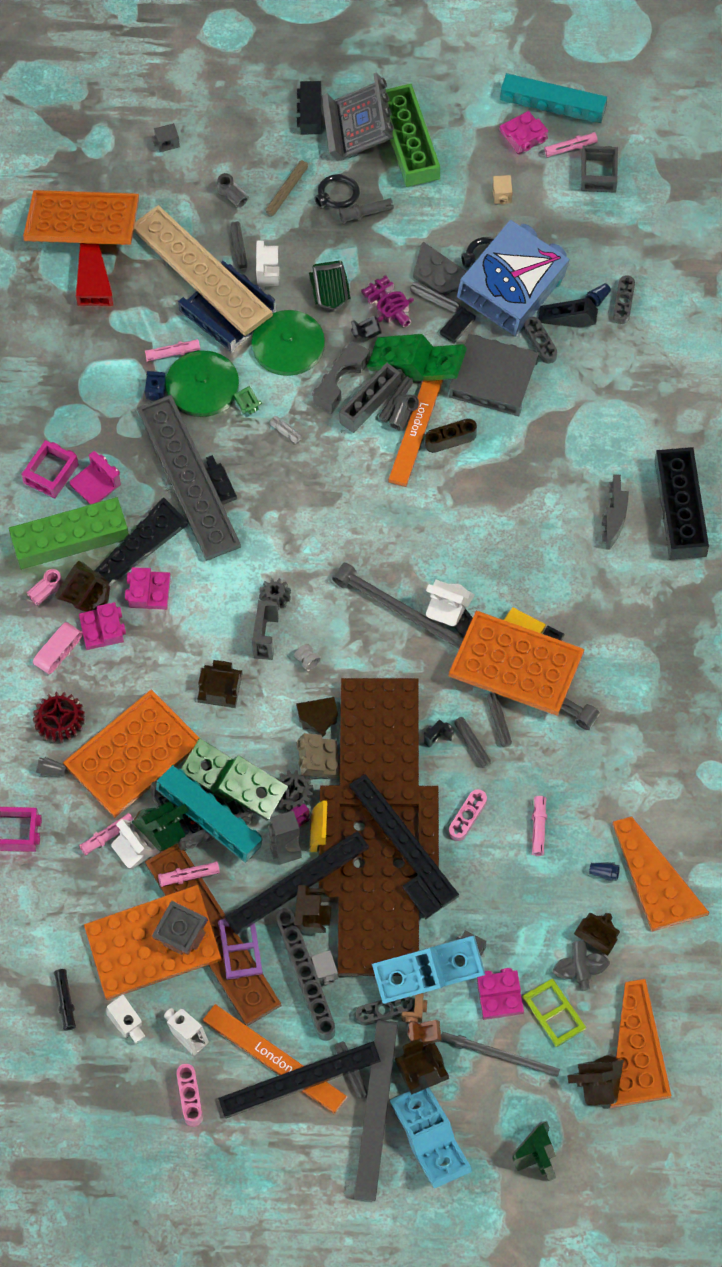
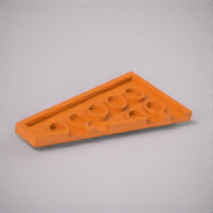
M632 816L613 821V828L652 932L709 915V911Z
M645 979L625 982L616 1057L624 1060L618 1100L615 1104H610V1108L669 1099L672 1096Z

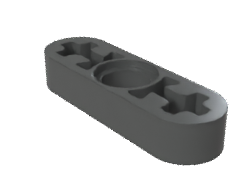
M629 275L622 276L619 279L613 315L614 321L618 324H625L630 319L635 280ZM625 283H629L628 291L624 290ZM621 297H627L629 301L627 303H623L619 299ZM621 309H624L623 317H620Z
M529 317L524 323V330L543 362L548 364L555 362L557 359L555 345L540 320L536 317ZM532 324L533 326H536L535 330L532 326L529 327V325ZM543 337L546 341L538 343L536 338ZM546 347H547L548 353H549V354H552V356H549L548 354L546 355V349H545Z
M406 997L384 1004L380 1000L361 1005L356 1010V1021L360 1025L367 1026L377 1023V1020L385 1021L400 1017L403 1011L411 1012L413 1010V1000L411 997ZM401 1001L409 1003L407 1004L406 1009H404L403 1006H399L401 1005ZM394 1002H395L396 1012H394V1007H393V1004H392V1003H394ZM387 1005L390 1008V1012L382 1015L378 1011L379 1007ZM372 1008H375V1013L377 1017H374ZM363 1011H365L366 1014H369L368 1019H364V1017L359 1016L362 1015Z

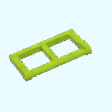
M553 978L522 996L553 1041L555 1047L562 1045L586 1030V1026ZM552 988L562 1002V1005L542 1016L531 999ZM567 1009L577 1027L557 1038L546 1021Z

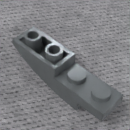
M613 474L612 482H609V493H612V498H609V507H606V514H602V526H605V531L602 532V542H606V550H610L618 539L625 522L629 491H621V475Z

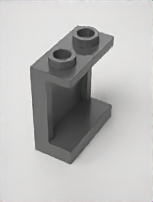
M269 599L258 600L252 639L253 655L256 659L273 660L274 656L273 639L271 636H265L267 622H278L279 614L278 603Z

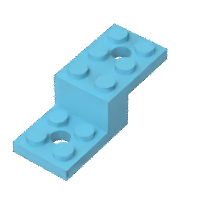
M475 935L372 964L383 1004L486 975ZM457 955H462L465 958L463 966H458L455 963ZM394 973L402 975L403 980L400 984L394 983L392 979Z
M430 1088L412 1095L409 1091L389 1100L391 1107L406 1131L412 1152L434 1189L472 1172L469 1162L454 1138L450 1121ZM444 1162L448 1163L445 1166H441V1164Z

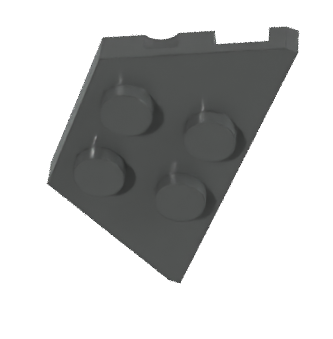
M423 242L413 278L427 288L445 296L451 292L458 291L460 280L467 271Z

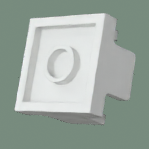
M257 241V285L262 291H265V286H279L280 269L277 266L279 246H265L264 241Z

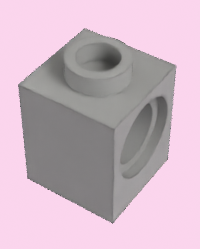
M331 951L311 956V961L320 984L329 985L334 983L338 979V972Z

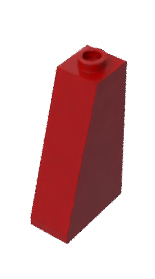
M80 243L76 287L78 306H114L102 253L97 243Z

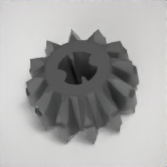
M271 578L270 583L264 581V587L259 589V599L261 601L269 599L277 602L278 611L280 606L286 607L287 602L291 600V589L288 587L287 582L281 583L280 578L277 581Z

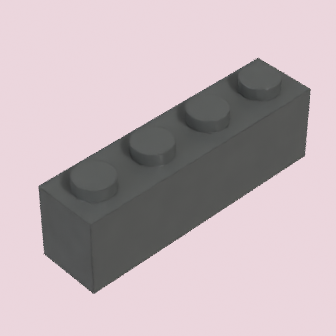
M386 363L339 411L340 424L354 433L397 389L401 383V372Z

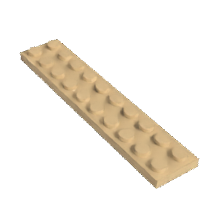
M159 205L135 222L134 232L244 336L273 316L272 311Z

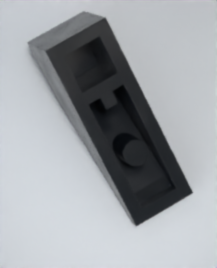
M590 298L540 306L538 319L544 324L572 327L596 325L598 308Z

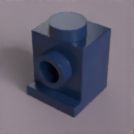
M147 371L146 399L156 401L164 398L166 389L165 372Z

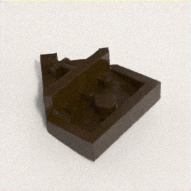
M334 697L296 703L299 721L305 730H313L317 732V735H322L323 738L326 735V730L331 725L337 723L336 717L338 712Z
M589 913L586 918H583L574 935L608 956L618 940L617 936L620 931L614 927L611 921L613 918L611 913H605L604 916H596L593 913Z

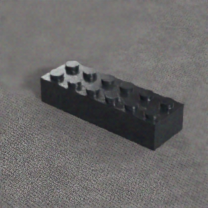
M694 448L656 450L654 462L669 560L707 557L709 542Z

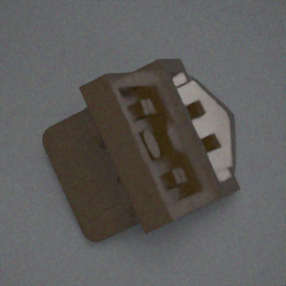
M78 561L55 596L59 600L73 604L76 609L85 612L96 610L97 606L109 602L110 582L98 572L93 571L84 562Z
M609 1054L595 1061L578 1064V1073L567 1075L568 1083H577V1087L583 1086L585 1103L587 1105L615 1104L618 1100L624 1060Z

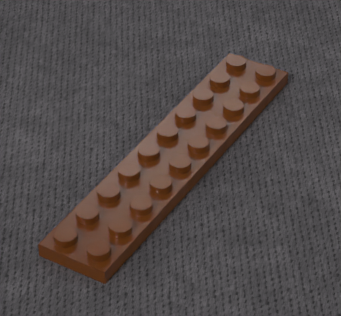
M175 844L145 861V865L165 896L196 885L199 886L222 961L208 966L245 1025L249 1026L281 1007V1002L263 974L226 979L222 942L218 921L225 919L226 915L202 877L183 881V884L174 883L163 887L160 886L158 874L173 872L177 868L182 870L195 867L185 850H180L178 844ZM225 927L227 946L243 944L238 934L236 935L231 927ZM248 950L229 952L231 971L256 968V963Z

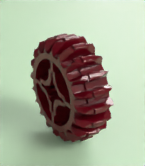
M55 692L53 697L48 694L47 700L42 698V704L37 703V710L33 711L35 716L33 717V723H35L34 726L39 731V735L44 736L47 741L52 737V742L55 743L57 739H60V742L63 743L64 738L70 741L71 735L77 737V731H82L86 714L79 699H74L72 694L67 697L65 692L61 696H59L58 692ZM61 706L68 707L72 711H70L69 709H63ZM58 712H60L61 715L60 723L57 719V717L59 716ZM46 724L54 725V726H56L57 728L49 727V726L46 725Z

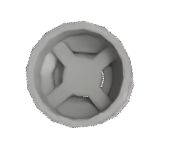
M309 644L302 645L294 654L298 661L303 662L302 666L307 671L317 666L321 660L317 653H313V649Z

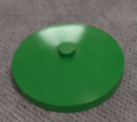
M296 310L274 312L272 317L254 330L252 336L254 356L264 369L282 376L302 374L313 368L323 355L325 348L323 330L319 323L306 313Z
M194 351L183 355L172 364L166 376V391L168 396L172 395L179 411L194 417H209L223 412L234 402L233 394L239 391V377L235 366L225 356L213 351Z

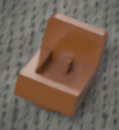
M432 1020L419 1024L414 1021L409 1022L408 1037L410 1041L421 1038L423 1045L440 1042V1021Z

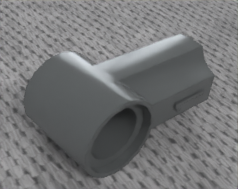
M223 173L219 175L217 179L218 193L226 196L237 208L244 206L249 196L233 181V177L230 174Z
M399 394L396 396L394 401L395 410L389 421V426L399 431L404 430L411 412L417 410L419 406V400L416 395Z

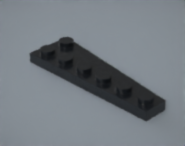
M163 497L148 513V516L139 522L136 529L124 538L125 541L119 547H116L110 553V556L94 571L109 581V586L130 571L132 567H135L188 525V521Z

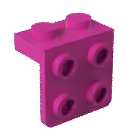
M95 451L89 454L90 465L70 480V486L90 505L101 502L121 485L119 470L115 466L111 467L107 459Z

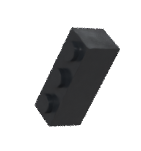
M300 81V88H297V99H300V103H297V113H300V117H297V128H300L301 135L322 134L321 81Z

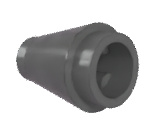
M40 757L36 773H41V776L64 777L66 766L48 757Z

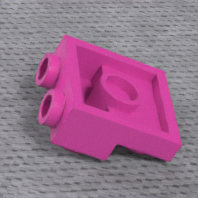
M530 111L499 127L500 132L518 154L527 152L535 145L542 144L548 139V129L540 119L536 120Z
M132 567V571L127 573V584H130V589L125 591V601H128L129 608L167 610L171 579L170 572H151V568Z
M115 602L99 605L97 610L79 613L86 650L124 642L123 635H126L124 623L120 624L119 618H123L120 607H116Z
M504 968L500 970L501 973L495 974L492 971H485L486 975L477 977L483 1020L524 1014L517 970L513 971L512 968Z

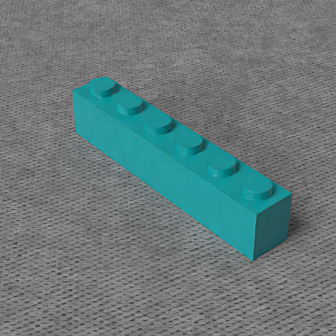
M508 73L505 75L500 92V100L507 103H515L524 107H532L597 123H602L608 97Z
M172 765L157 780L156 790L177 807L185 804L189 810L185 814L243 862L246 863L261 848L263 838L260 833L250 829L242 818H237L233 815L231 810L217 802L211 793H206L200 784L189 779L182 769H177Z

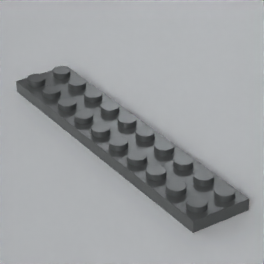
M172 395L137 407L141 420L205 560L207 561L241 548L240 541Z

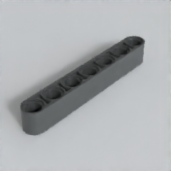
M282 908L276 915L280 935L317 1035L321 1040L329 1041L335 1036L333 1017L301 931L294 925L295 915L292 910ZM284 917H288L291 919L287 923H283L280 921ZM290 935L297 936V939L294 941H290L287 938ZM302 953L304 956L301 959H296L294 955ZM303 971L311 973L308 977H303L300 974ZM310 989L318 991L315 995H309L307 992ZM321 1007L324 1009V1012L317 1014L314 1010ZM323 1026H329L331 1027V1030L329 1032H323L321 1031V1028Z

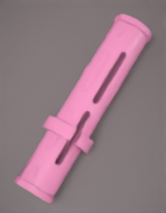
M595 132L584 136L578 135L574 139L546 146L544 150L548 158L577 148L580 150L583 146L598 143ZM586 140L585 142L573 145V143ZM569 145L568 147L556 150V148Z
M196 339L188 342L179 341L178 344L145 350L147 362L175 355L183 356L185 353L200 351L201 349L199 340Z
M543 796L534 797L531 854L535 856L544 855L547 798Z
M127 813L121 819L131 821L133 817L130 813ZM121 819L99 833H94L93 837L80 844L79 847L83 854L86 856L96 848L103 847L108 840L120 834V829L116 824Z
M215 861L182 870L177 868L173 872L158 874L160 886L163 887L174 883L183 884V881L219 874L220 871L218 862Z

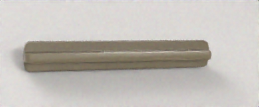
M299 161L267 206L266 213L268 215H275L307 170V162Z

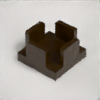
M213 660V666L204 665V668H201L198 682V703L236 708L243 675L242 670L233 669L231 662Z
M298 885L294 925L305 935L314 936V933H326L324 926L330 925L332 908L329 905H321V898H329V893L324 888H308L306 885Z
M417 1039L403 1045L404 1054L395 1058V1063L411 1095L449 1079L442 1055L435 1043L424 1046L422 1039Z

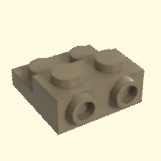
M304 733L297 740V750H299L300 757L298 765L301 768V775L337 779L340 776L337 740L322 739V735Z

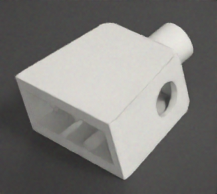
M124 995L106 1006V1014L124 1038L131 1036L137 1044L146 1037L140 1029L142 1027L141 1019ZM126 1021H131L132 1024H131V1025H126L125 1022H126Z
M170 1008L166 1011L164 1017L168 1020L167 1024L171 1033L193 1056L209 1043L202 1025L184 1009L176 1012L173 1008Z

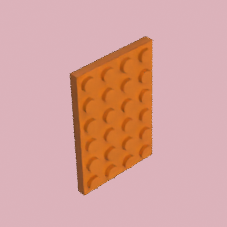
M33 190L23 234L24 241L131 245L139 204V194Z
M476 610L448 677L558 716L585 649Z
M151 689L66 759L63 765L116 818L151 788V783L157 781L172 765L176 767L184 761L199 737Z
M198 885L84 924L107 1000L222 961ZM171 900L208 919L203 928L205 936L197 950L192 949L189 955L185 953L180 955L166 948L162 942L152 937Z

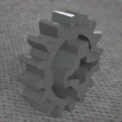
M288 770L286 776L280 773L281 779H276L287 785L288 788L282 796L285 797L286 801L281 798L279 809L282 810L285 807L287 812H290V809L296 806L300 807L302 804L310 805V799L313 798L312 791H314L313 785H310L311 779L305 780L306 777L299 776L297 770L294 774H291L290 770Z

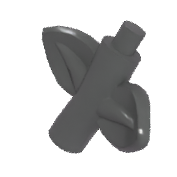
M576 941L572 943L573 958H563L558 961L553 968V973L563 979H572L576 976L577 982L581 984L582 990L585 991L590 989L591 975H598L605 971L610 965V961L600 953H593L587 956L586 942Z

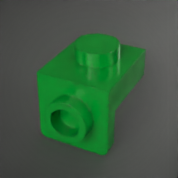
M250 386L233 394L243 414L249 412L251 415L260 410L258 406L262 402L257 400Z

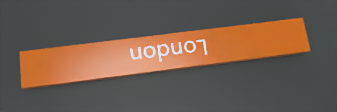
M443 380L422 382L417 396L419 406L417 410L412 411L389 477V483L407 487Z
M214 1004L203 1019L205 1024L278 1075L304 1067L216 1004ZM328 1082L302 1091L334 1114H336L347 1099L345 1094Z

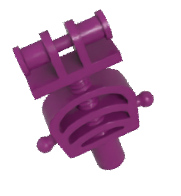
M386 275L380 280L376 279L375 285L370 283L367 288L361 289L363 296L368 297L369 304L380 299L377 303V313L380 316L377 318L378 322L385 320L387 323H390L397 319L404 328L410 325L411 319L406 313L409 311V303H413L414 299L409 298L407 300L400 291L391 292L394 290V283L390 282Z

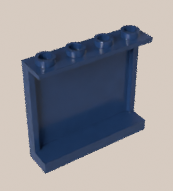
M224 261L221 262L272 313L276 312V301L271 295L264 293L257 284L251 283L247 276L237 272L233 265L227 264ZM198 291L190 298L185 299L182 297L178 301L179 311L230 352L236 349L254 332L253 330L244 336Z

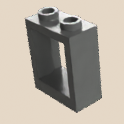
M583 146L581 191L616 193L618 147ZM586 160L612 161V176L586 175Z

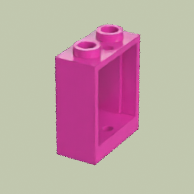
M45 440L22 472L23 483L55 499L78 467V459L73 451H66L57 443H50ZM48 453L67 462L53 482L34 473Z
M0 807V817L31 818L29 840L0 839V851L36 852V845H40L38 826L41 827L42 815H39L37 808Z

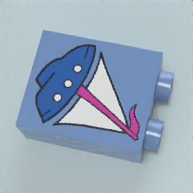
M510 220L461 278L457 298L516 337L524 327L527 319L535 314L556 288L559 281L565 277L570 259L567 258L566 252L559 245L554 243L548 245L540 240L535 230L529 225H518Z

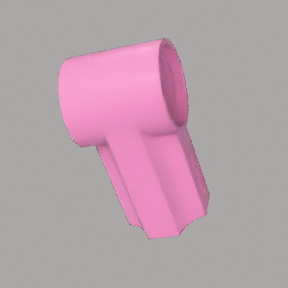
M56 569L46 571L44 578L27 592V595L35 604L40 605L53 592L58 591L63 583L59 571ZM53 579H57L56 582H53V583L50 582V581L53 580Z

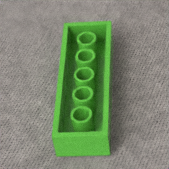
M412 83L386 89V93L389 96L388 106L392 113L390 119L394 126L392 131L393 138L390 141L406 187L439 180L440 164Z
M118 497L9 527L20 570L125 541L124 538L129 534Z

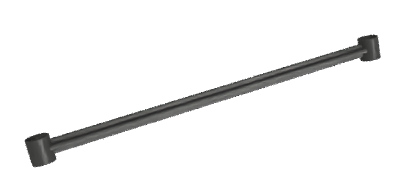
M342 563L333 575L332 580L342 588H346L348 584L453 646L460 648L464 638L355 575L357 571L350 564ZM565 698L561 709L577 717L575 719L576 724L584 730H590L600 715V712L594 706L586 704L582 708Z

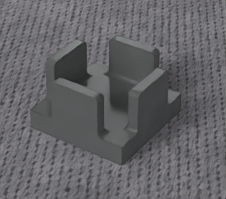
M171 900L152 937L162 942L166 948L180 955L183 953L189 955L192 949L197 950L205 936L203 928L208 919Z

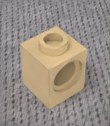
M511 175L493 176L494 204L512 203Z

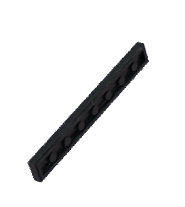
M364 774L349 784L350 789L416 874L421 877L440 905L444 908L457 899L459 893L368 776Z
M356 831L225 917L226 922L236 935L296 897L298 885L311 887L368 850L369 845L360 833Z
M372 1041L218 1099L226 1119L379 1063L381 1060L375 1043Z

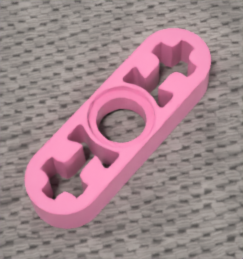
M478 789L472 791L449 827V836L454 841H461L467 836L487 803V796L484 791ZM480 796L481 801H478L474 808V800ZM465 811H470L474 816L472 819L467 820L463 818L462 814ZM462 823V833L459 832L458 834H454V829L457 830L460 827V824Z

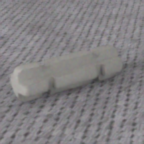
M274 416L270 420V425L278 428L277 430L287 438H291L290 440L293 443L297 444L301 440V434L297 431L294 432L295 429L284 421L281 422L278 416Z

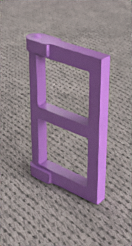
M225 919L219 920L218 926L222 942L226 979L263 974L255 923L250 926L253 942L227 946L225 927L230 926ZM254 949L256 968L231 971L229 952Z

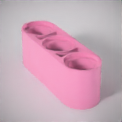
M68 622L63 623L37 653L33 664L47 674H52L79 643L83 632Z
M182 1064L177 1069V1080L183 1115L188 1126L196 1127L203 1121L196 1073L192 1065ZM185 1072L192 1074L188 1079H183L181 1076ZM187 1092L195 1093V1096L191 1099L184 1097ZM190 1112H197L198 1116L191 1119L188 1117Z

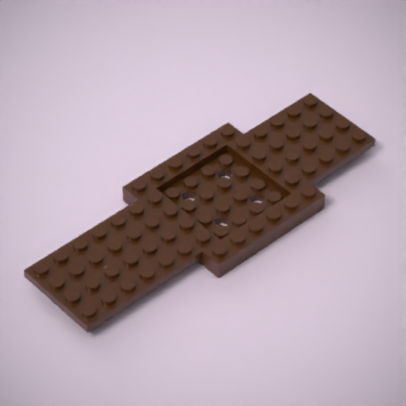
M341 678L340 785H320V802L327 801L326 845H319V856L358 831L354 828L356 823H363L365 825V828L358 832L369 845V849L319 881V888H324L329 893V898H321V902H339L338 976H375L372 964L419 951V910L402 888V886L418 875L349 787V784L366 774L439 868V786H419V678ZM356 860H363L365 865L361 868L355 867L354 862ZM396 860H402L405 864L403 867L397 868L393 863ZM400 973L393 974V976H402Z

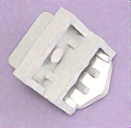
M435 580L434 585L428 584L426 592L431 594V601L426 616L444 624L456 626L475 594L460 584H447Z
M134 818L131 821L121 819L116 824L120 829V835L111 844L128 868H134L149 857H154L161 852L132 824Z

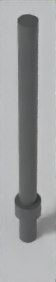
M442 1031L441 1040L454 1043L456 1047L462 1049L466 1047L556 1077L559 1075V1068L468 1040L462 1035L456 1036Z

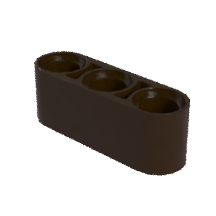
M464 419L431 429L425 435V448L431 453H436L472 442L477 436V423L473 419Z

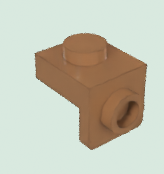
M424 993L415 995L414 1012H402V1022H406L408 1025L412 1021L417 1024L422 1023L423 1012L427 1013V1000H424Z

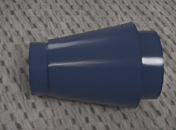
M604 283L587 292L585 298H590L594 305L598 307L611 292V288L608 284Z
M591 862L589 874L610 882L613 880L617 881L620 865H616L615 862Z

